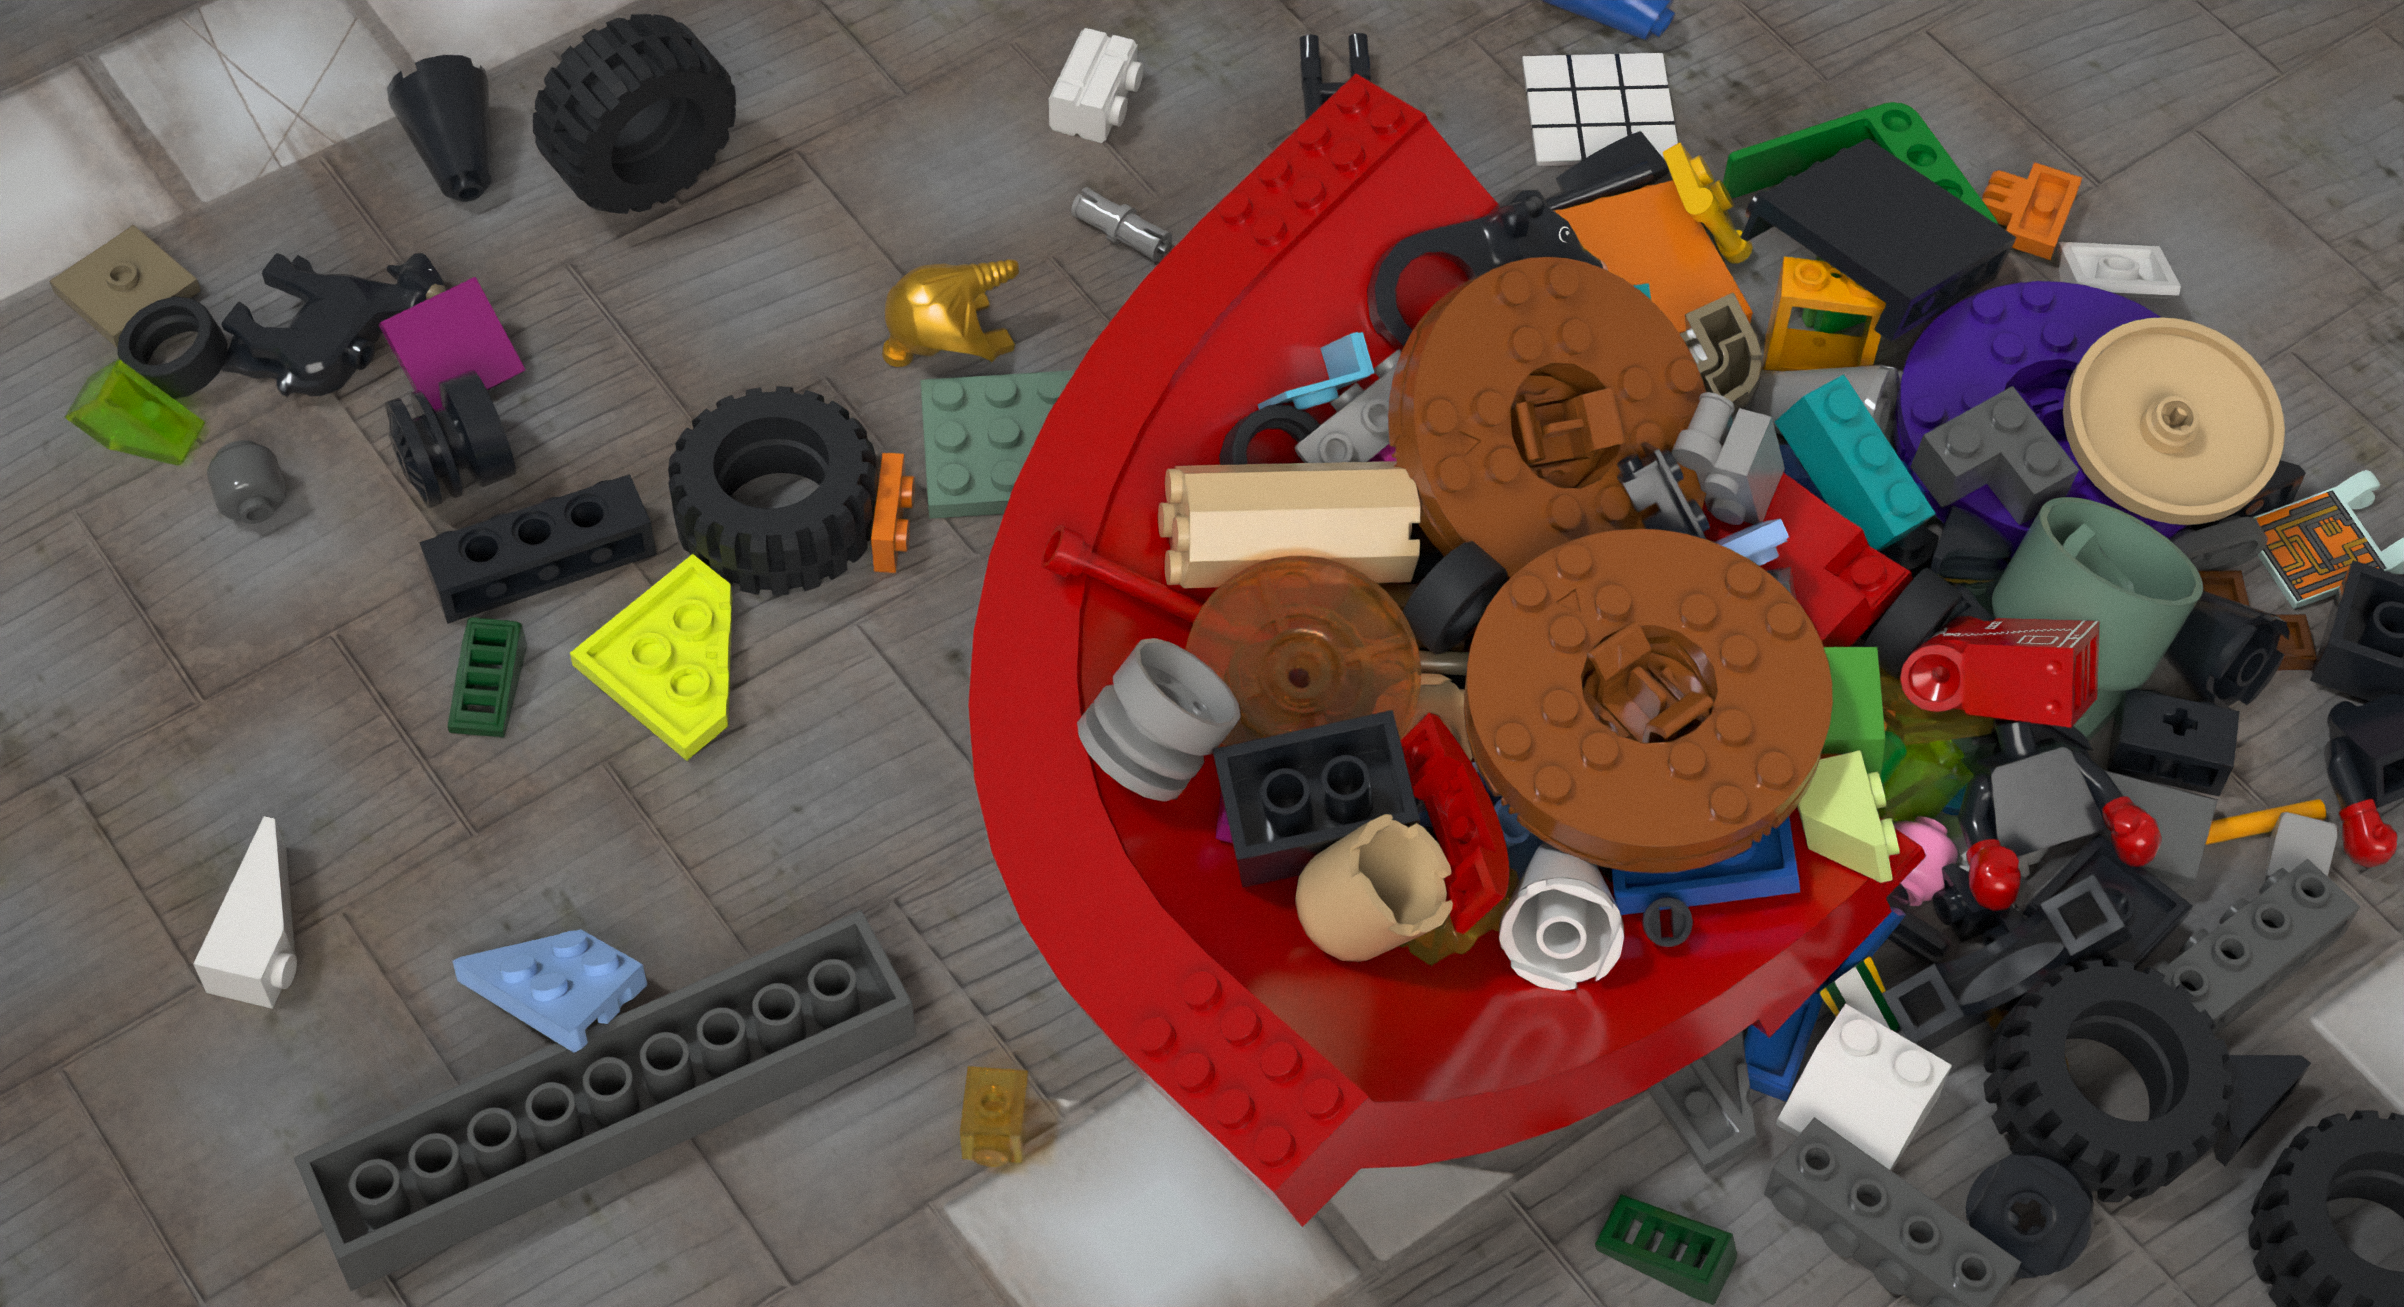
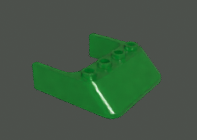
M1890 102L1734 151L1729 154L1723 184L1731 199L1780 184L1788 176L1792 175L1795 177L1808 170L1815 162L1819 161L1822 163L1835 156L1842 148L1848 149L1866 139H1870L1998 225L1996 218L1919 113L1904 103ZM1818 310L1813 328L1817 332L1833 333L1866 322L1867 316Z

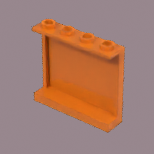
M1674 180L1656 185H1646L1640 189L1611 197H1601L1592 202L1563 210H1554L1569 222L1582 246L1593 256L1602 260L1608 267L1609 272L1623 278L1631 285L1649 283L1651 301L1667 316L1679 334L1686 331L1685 314L1731 293L1735 294L1749 323H1751L1753 312L1701 222L1695 221L1684 208Z

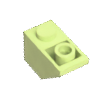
M1860 750L1820 759L1813 780L1797 806L1808 849L1880 883L1893 880L1889 856L1899 854L1900 851L1892 819H1879L1877 809L1886 807V800L1878 771L1867 774Z

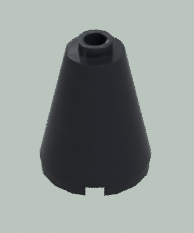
M440 55L415 62L417 71L403 78L402 71H400L391 80L387 87L390 108L442 193L446 197L461 202L475 200L484 193L492 181L489 84L485 69L481 65L480 68L474 67L471 58L463 55Z
M2203 591L2200 599L2163 657L2205 702L2231 709L2228 706L2238 700L2248 705L2270 683L2285 655L2277 650L2280 635L2289 640L2290 631L2287 623L2274 614Z

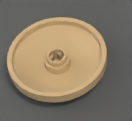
M2147 318L2123 324L2109 331L2089 348L2077 364L2069 379L2064 396L2063 417L2066 436L2070 448L2084 473L2098 489L2120 506L2142 517L2158 522L2180 525L2202 524L2225 518L2247 505L2273 476L2282 455L2285 437L2284 416L2276 390L2270 379L2255 359L2240 345L2218 331L2195 322L2176 318Z

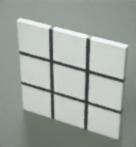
M1663 53L1522 56L1536 167L1574 166L1600 149L1639 131H1642L1664 160L1662 152L1678 143Z

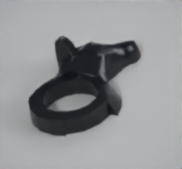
M1515 190L1508 194L1488 214L1478 219L1417 232L1396 242L1386 250L1375 264L1367 288L1369 316L1376 333H1381L1396 350L1400 349L1402 352L1413 330L1404 322L1397 308L1395 289L1400 273L1410 261L1419 256H1439L1453 261L1466 273L1468 280H1472L1507 263L1537 257L1569 258L1587 262L1607 271L1608 267L1602 260L1593 256L1582 246L1569 222L1549 207L1544 196L1538 190Z

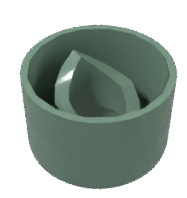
M2061 497L2052 499L2042 506L1994 589L1992 609L1995 619L2100 621L2098 690L2127 691L2141 686L2153 674L2200 599L2203 592V583L2199 572L2190 559L2169 539L2149 525L2127 513L2102 503L2082 498Z

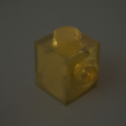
M967 1067L960 1125L962 1159L973 1160L980 1165L988 1167L1003 1166L1007 1162L1023 1163L1030 1099L1028 1070Z

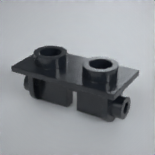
M1643 442L1640 445L1646 455L1645 458L1640 460L1638 454H1631L1617 463L1620 470L1617 479L1624 488L1635 511L1640 512L1656 503L1659 511L1641 520L1645 529L1666 530L1706 539L1703 532L1710 528L1708 520L1694 499L1686 501L1677 484L1684 479V476L1669 450L1666 449L1661 452L1659 448Z

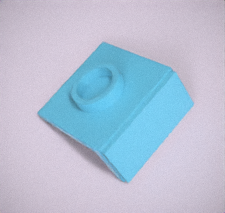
M1363 332L1351 333L1320 348L1330 380L1281 393L1257 404L1259 410L1268 405H1283L1291 402L1294 403L1295 408L1298 410L1318 406L1339 399L1338 389L1374 374Z

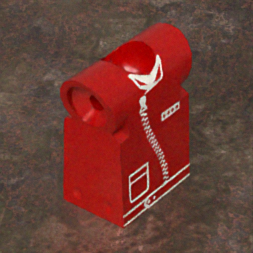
M1958 616L1942 626L1930 639L1925 641L1908 657L1903 664L1900 676L1902 690L1910 702L1923 710L1940 712L1953 708L1964 710L1968 715L2072 728L2097 700L2100 621L1996 618L1993 621H1982L1972 616Z

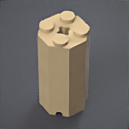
M1397 461L1175 466V469H1167L1165 477L1167 503H1160L1158 509L1160 537H1169L1171 549L1167 550L1165 554L1167 585H1181L1183 588L1411 582L1420 553V539L1410 540L1412 523H1420V502L1416 483L1413 479L1410 480L1406 469L1394 467Z

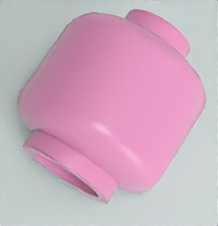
M1919 816L1914 821H1898L1893 824L1894 827L1922 846L1926 857L1901 882L1908 893L1910 906H1920L1923 901H1933V895L1945 889L1942 867L1952 863L1956 865L1958 850L1952 840L1946 836L1948 833L1946 827L1936 820Z

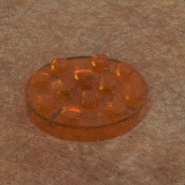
M1278 557L1259 562L1236 573L1225 581L1203 605L1194 621L1185 646L1186 651L1195 655L1214 670L1230 688L1239 704L1241 717L1217 748L1393 710L1401 740L1412 721L1419 699L1421 661L1418 646L1407 618L1399 606L1382 587L1365 574L1345 564L1321 557ZM1294 668L1305 669L1310 675L1309 685L1304 688L1295 687L1289 682V672Z

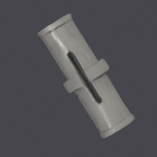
M1089 187L1083 188L1081 190L1082 195L1078 194L1073 201L1071 207L1072 216L1100 229L1107 234L1106 239L1114 244L1119 245L1122 242L1141 252L1154 262L1162 259V255L1157 253V250L1165 255L1170 248L1172 234L1136 215L1137 210L1127 204L1120 206L1102 197Z

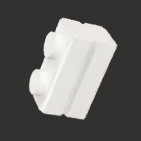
M1084 28L1081 31L1049 97V126L1053 131L1072 136L1077 133L1083 139L1103 143V141H1106L1113 125L1118 127L1122 125L1127 111L1128 99L1126 96L1128 91L1137 92L1143 77L1144 65L1138 62V44L1132 39L1116 35L1110 38L1104 32Z

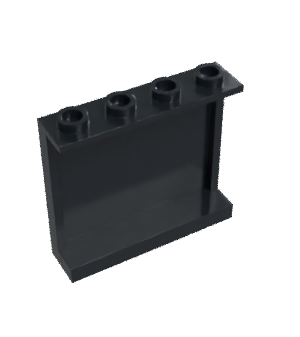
M1866 139L1848 149L1842 148L1835 156L1822 163L1817 161L1808 170L1797 176H1788L1781 184L1772 189L1758 192L1746 209L1745 215L1749 219L1740 237L1747 242L1776 227L1887 303L1874 330L1890 342L1995 280L2017 238L1870 139Z

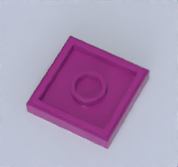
M476 277L425 300L379 324L413 390L422 391L434 410L442 407L439 396L440 381L474 370L482 380L486 390H489L526 371Z

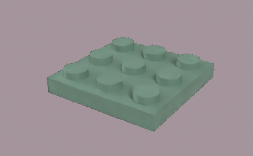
M1076 370L920 380L929 519L1004 514L1015 481L1050 410Z

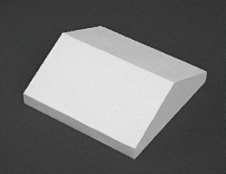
M2058 242L2057 256L2061 282L2086 285L2132 298L2166 299L2179 296L2181 285L2160 246Z

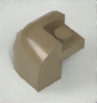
M1731 293L1685 314L1686 331L1680 335L1696 362L1706 392L1716 393L1729 399L1734 404L1733 408H1735L1734 413L1731 415L1733 417L1737 414L1739 408L1743 409L1749 404L1759 387L1762 371V354L1754 330L1735 294Z

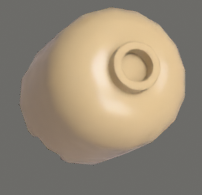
M1384 814L1367 822L1320 852L1306 865L1299 876L1295 903L1298 919L1305 933L1320 950L1342 961H1365L1411 941L1444 923L1453 906L1451 900L1446 902L1447 892L1444 877L1451 874V868L1439 843L1423 826L1416 823L1407 827L1396 820H1392V815Z

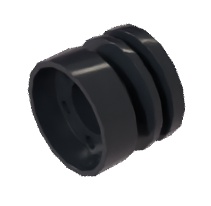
M474 370L439 382V396L442 407L434 410L422 391L411 392V402L416 416L414 418H411L400 398L385 402V409L389 420V438L398 463L408 483H411L418 491L428 508L442 503V496L437 481L440 477L452 497L462 496V480L459 470L466 467L481 487L516 475L513 454L499 415L482 380Z

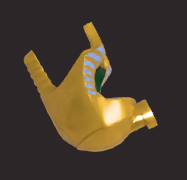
M1007 259L1005 261L971 263L969 265H949L943 263L924 265L911 270L889 290L886 298L885 322L890 338L883 345L882 357L884 361L894 367H904L912 362L914 354L933 356L939 351L945 350L980 356L991 364L999 355L1014 351L1015 344L1005 328L983 333L976 311L987 309L990 306L985 295L986 290H992L994 286L998 287L1001 283H1006L1008 279H1014L1019 274L1018 262Z

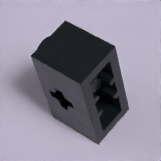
M2134 688L2124 692L2114 716L2107 770L2150 782L2219 797L2234 767L2240 711L2222 708L2210 702H2195L2171 697L2155 690H2139Z

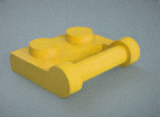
M1680 142L1663 151V156L1686 211L1695 221L1704 223L1712 233L1719 251L1728 262L1738 264L1745 261L1752 252V242L1750 240L1746 242L1740 238L1742 231L1735 230L1727 211L1734 207V203L1724 184L1720 180L1713 183V175L1702 156L1698 155L1692 158Z

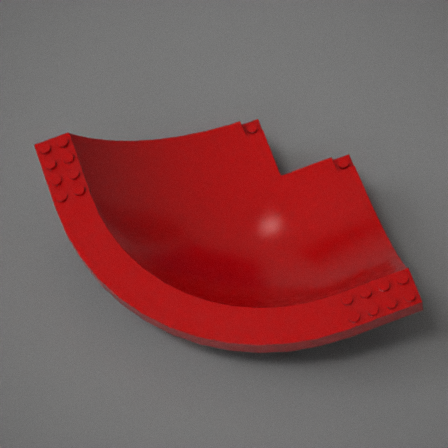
M1356 73L1208 212L1143 279L1094 341L1053 405L1015 481L989 555L973 631L968 703L974 781L991 852L1022 924L1064 989L1138 1073L1301 1227L1360 1169L1415 1167L1491 1152L1567 1127L1639 1094L1717 1049L1751 1024L1770 1038L1892 912L1886 899L1887 896L1926 857L1922 846L1894 827L1900 853L1889 856L1893 880L1880 883L1809 850L1798 807H1796L1789 815L1800 885L1799 893L1689 906L1688 909L1693 920L1692 930L1685 941L1671 947L1659 946L1648 939L1642 927L1644 912L1621 915L1624 923L1622 951L1620 958L1609 973L1597 981L1595 976L1578 982L1576 989L1562 991L1539 987L1520 977L1511 967V960L1506 955L1504 949L1502 950L1499 940L1500 920L1507 903L1501 901L1465 934L1454 930L1451 918L1448 915L1441 926L1369 960L1360 962L1342 961L1329 955L1312 942L1298 919L1295 898L1299 876L1242 888L1233 844L1216 839L1221 789L1213 754L1203 755L1204 764L1197 774L1191 778L1177 799L1163 802L1143 797L1124 787L1104 772L1087 753L1078 735L1077 722L1089 706L1094 703V700L1103 688L1108 685H1114V674L1141 640L1152 638L1179 646L1195 655L1213 669L1230 688L1239 704L1240 713L1287 732L1317 726L1296 677L1299 669H1302L1299 664V655L1306 648H1325L1313 637L1314 629L1345 602L1348 584L1183 588L1181 585H1167L1165 554L1167 550L1171 549L1169 537H1160L1158 509L1160 503H1167L1165 492L1167 469H1175V466L1220 465L1219 455L1225 436L1239 420L1259 410L1257 404L1286 391L1330 380L1321 347L1351 333L1363 332L1373 369L1397 350L1381 333H1376L1369 316L1367 288L1377 261L1386 250L1406 237L1420 231L1478 219L1488 214L1498 205L1495 199L1480 184L1433 127L1425 113ZM1419 256L1410 261L1400 273L1395 289L1397 308L1404 322L1414 330L1420 319L1437 301L1448 292L1469 281L1466 273L1453 261L1439 256ZM1374 372V374L1355 383H1358L1364 391L1376 382L1379 377ZM1355 383L1338 389V395L1340 396L1341 394H1343ZM1333 401L1303 409L1320 425L1337 413L1331 405ZM1293 402L1283 404L1295 407ZM1265 429L1258 432L1251 439L1246 450L1247 464H1290L1304 462L1295 452V446L1298 442L1287 432L1280 429ZM1783 472L1763 521L1781 519L1789 538H1787V542L1776 546L1779 557L1760 565V567L1765 571L1791 567L1796 599L1812 621L1823 647H1850L1894 603L1913 580L1912 574L1909 570L1870 547L1862 528L1839 514ZM1704 501L1702 511L1708 520L1710 528L1703 533L1709 541L1716 542L1754 525L1744 521L1740 525L1723 522L1708 511ZM1059 525L1072 529L1084 536V542L1091 545V552L1288 641L1294 647V657L1288 663H1278L1086 574L1081 573L1077 577L1068 574L1066 577H1062L1041 567V558L1046 543ZM1471 643L1463 650V652H1470ZM1222 742L1217 748L1229 746L1230 744ZM1599 868L1604 878V881L1615 901L1613 881L1610 882L1608 878L1605 876V874L1602 872V870ZM1670 909L1660 910L1661 938L1672 937Z

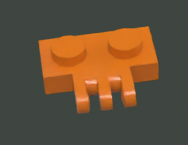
M2034 162L2027 179L1998 170L1991 174L1988 186L1983 193L1982 201L1996 218L1997 223L2007 226L2006 231L2017 237L2012 248L2051 260L2077 196L2082 177Z

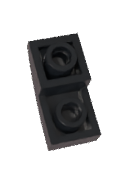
M1642 131L1615 141L1588 156L1558 176L1556 181L1564 193L1647 160L1654 180L1615 194L1619 195L1640 189L1646 185H1652L1670 171L1663 157Z
M1953 863L1942 867L1945 889L1933 895V906L1939 919L1945 925L1952 927L1961 943L1982 935L1985 947L2026 921L2012 905L2006 910L1998 911L1980 906L1970 891L1969 872Z

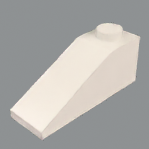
M264 816L193 964L206 993L273 1009L281 989H287L291 985L296 973L297 958L294 947L286 847L275 819Z

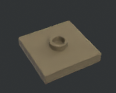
M134 225L49 281L53 292L116 348H118V338L126 323L140 309L161 299L175 296L191 298L201 291L198 280Z

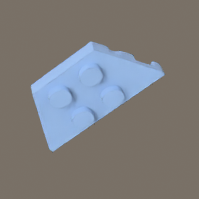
M581 929L462 956L453 960L458 982L573 1053L581 1050L588 1043L585 1029L596 1018L598 1023L608 1024L620 1012V1008L624 1003L633 1000L647 986L643 964Z

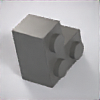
M2013 386L1924 434L1910 466L1942 508L1987 484L2019 525L2036 517L2046 502L2055 498L2066 497L2079 471Z

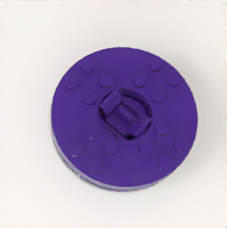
M2032 281L2003 285L1979 292L1951 306L1935 318L1915 342L1906 360L1894 407L1893 436L1898 457L1908 465L1915 483H1919L1926 491L1924 497L1936 513L1937 518L1944 522L1952 506L1978 515L1997 528L2012 542V553L2006 557L2009 559L2013 558L2036 517L2019 525L1987 484L1942 508L1910 467L1924 434L2013 386L2079 469L2066 497L2087 499L2118 509L2149 525L2169 540L2174 534L2184 529L2186 525L2169 524L2142 517L2107 497L2093 484L2078 464L2070 448L2064 427L2063 405L2066 387L2074 369L2089 348L2103 335L2123 324L2141 319L2162 317L2134 301L2102 289L2066 282Z

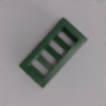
M468 618L461 645L447 725L449 733L505 738L527 650V642L521 623L509 620ZM479 663L502 665V669L478 666ZM473 685L499 688L498 691L473 689ZM468 705L495 707L494 713L467 711Z
M1620 1194L1595 1243L1597 1251L1690 1297L1711 1305L1716 1303L1737 1259V1250L1732 1233ZM1636 1220L1642 1223V1226L1633 1244L1624 1242L1633 1221ZM1659 1231L1664 1236L1654 1253L1649 1251L1648 1248L1656 1232ZM1681 1242L1687 1245V1248L1679 1262L1672 1258ZM1703 1254L1708 1255L1702 1268L1698 1269L1697 1266Z

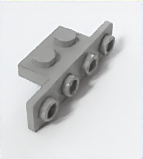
M1400 349L1374 368V372L1379 379L1363 391L1360 385L1355 383L1341 394L1339 399L1331 402L1337 413L1295 446V452L1304 463L1367 462L1390 444L1388 428L1389 396L1393 375L1401 354Z

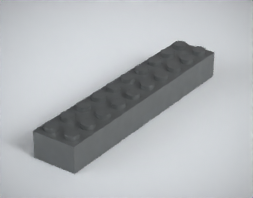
M862 910L614 1017L608 1024L601 1023L585 1030L588 1043L575 1053L559 1043H555L293 1157L350 1291L916 1038L912 1001Z

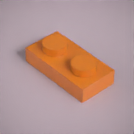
M882 453L871 536L874 572L896 573L898 551H908L910 521L909 519H903L904 508H913L915 476H906L904 454Z

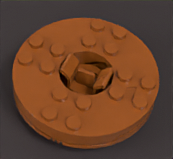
M1558 257L1527 258L1507 263L1463 283L1437 301L1420 319L1400 354L1393 375L1389 396L1388 428L1390 446L1396 447V450L1391 455L1397 461L1394 467L1406 469L1410 480L1413 479L1416 483L1420 502V523L1418 524L1445 557L1462 543L1473 541L1506 569L1508 573L1507 582L1516 572L1533 559L1571 540L1613 530L1645 529L1641 520L1659 511L1656 503L1640 512L1635 511L1624 488L1617 479V475L1620 473L1617 463L1631 454H1638L1640 460L1645 458L1646 455L1640 445L1643 442L1659 448L1661 452L1667 449L1672 453L1679 433L1682 430L1688 429L1700 401L1699 397L1702 393H1706L1696 362L1684 339L1660 308L1639 289L1606 269L1587 262ZM1678 463L1684 479L1677 483L1686 501L1694 499L1702 509L1707 493L1701 490L1696 471Z
M1655 529L1613 530L1574 539L1550 549L1516 572L1494 596L1478 623L1470 647L1464 691L1466 735L1472 756L1490 791L1495 797L1502 796L1501 805H1510L1508 813L1510 815L1517 813V821L1542 841L1566 854L1606 868L1643 873L1679 872L1721 862L1746 851L1752 846L1753 840L1760 842L1763 834L1768 836L1772 827L1778 828L1796 809L1816 773L1830 726L1833 704L1832 679L1822 641L1804 609L1780 582L1753 561L1727 547L1684 533Z

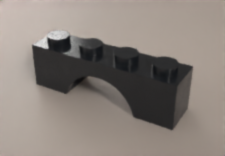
M2093 874L2041 903L2033 915L2025 922L1995 942L1959 959L1933 964L1883 992L1882 995L1907 1039L1923 1049L1931 1051L2017 1003L2037 981H2041L2053 969L2063 964L2073 967L2079 959L2098 958L2132 939L2133 936L2102 885Z

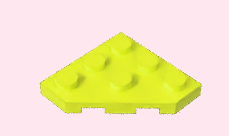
M692 554L570 652L572 665L686 761L728 727L733 599L731 584Z

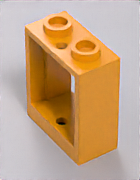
M1784 256L1765 336L1763 370L1795 371L1873 366L1881 335L1874 329L1887 303L1825 261ZM1832 273H1837V274H1839L1841 277L1835 278V277L1831 276V274H1832ZM1792 306L1866 315L1867 319L1862 337L1787 328Z

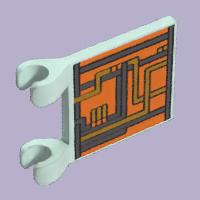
M2361 471L2337 487L2253 517L2257 520L2268 538L2265 548L2258 554V557L2294 610L2337 594L2353 560L2394 574H2404V538L2380 551L2352 510L2368 507L2375 500V495L2372 491L2377 490L2380 487V483L2371 471Z

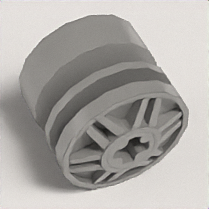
M1155 638L1144 639L1138 643L1114 674V685L1105 686L1094 700V703L1089 706L1077 722L1078 735L1087 753L1104 772L1135 793L1146 798L1164 802L1177 799L1191 778L1197 774L1204 764L1203 755L1213 754L1212 749L1217 748L1241 716L1239 704L1230 688L1208 665L1192 653L1173 643Z

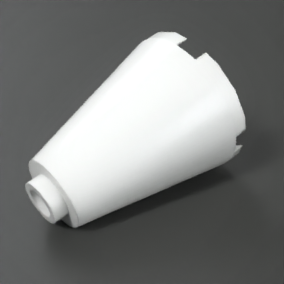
M1544 842L1536 850L1502 913L1499 940L1502 950L1504 949L1506 955L1511 960V967L1520 977L1539 987L1565 991L1576 989L1578 982L1595 976L1597 981L1609 973L1621 955L1624 941V923L1598 866L1566 854Z

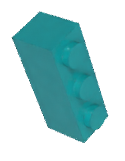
M1845 374L1804 395L1774 421L1827 504L1862 528L1869 546L1878 552L1906 537L1936 514Z

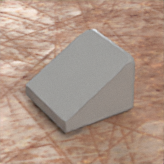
M2289 812L2281 813L2271 832L2265 880L2281 868L2291 872L2306 859H2309L2328 877L2337 840L2338 825Z

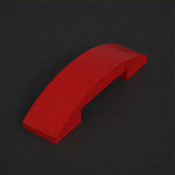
M1429 712L1400 742L1414 797L1424 801L1439 845L1450 864L1451 874L1444 878L1447 892L1446 902L1449 900L1453 902L1449 916L1454 930L1465 934L1506 896L1509 884V859L1497 813L1478 773L1458 741L1439 716Z

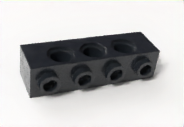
M630 474L613 480H604L596 483L594 486L561 497H551L539 504L508 514H499L489 520L456 531H446L434 538L419 542L429 578L447 624L657 555L651 521Z

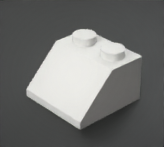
M1845 1004L1813 1052L1779 1115L1776 1125L1798 1137L1815 1117L1892 1171L1937 1102L1952 1065Z

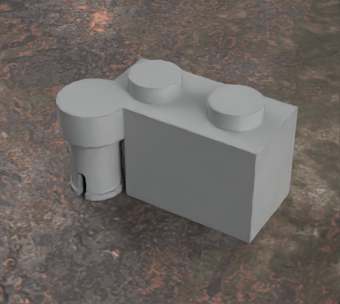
M1702 393L1688 429L1682 430L1679 433L1671 454L1679 464L1696 471L1701 490L1707 494L1705 498L1707 509L1717 519L1733 525H1740L1743 521L1751 524L1762 522L1785 469L1772 417L1739 408L1733 421L1731 415L1734 413L1735 408H1733L1734 404L1729 399L1716 393Z

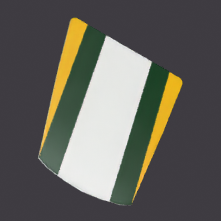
M1867 957L1820 991L1821 997L1835 1017L1838 1016L1844 1005L1847 1004L1894 1032L1899 1027L1898 1021L1882 995L1886 990L1871 957Z

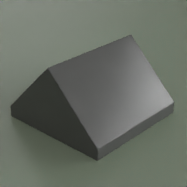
M2104 770L2123 796L2131 798L2135 805L2144 809L2158 823L2162 844L2154 860L2142 867L2155 877L2194 887L2218 799ZM2106 827L2104 830L2085 835L2080 851L2098 833L2112 843L2111 832Z

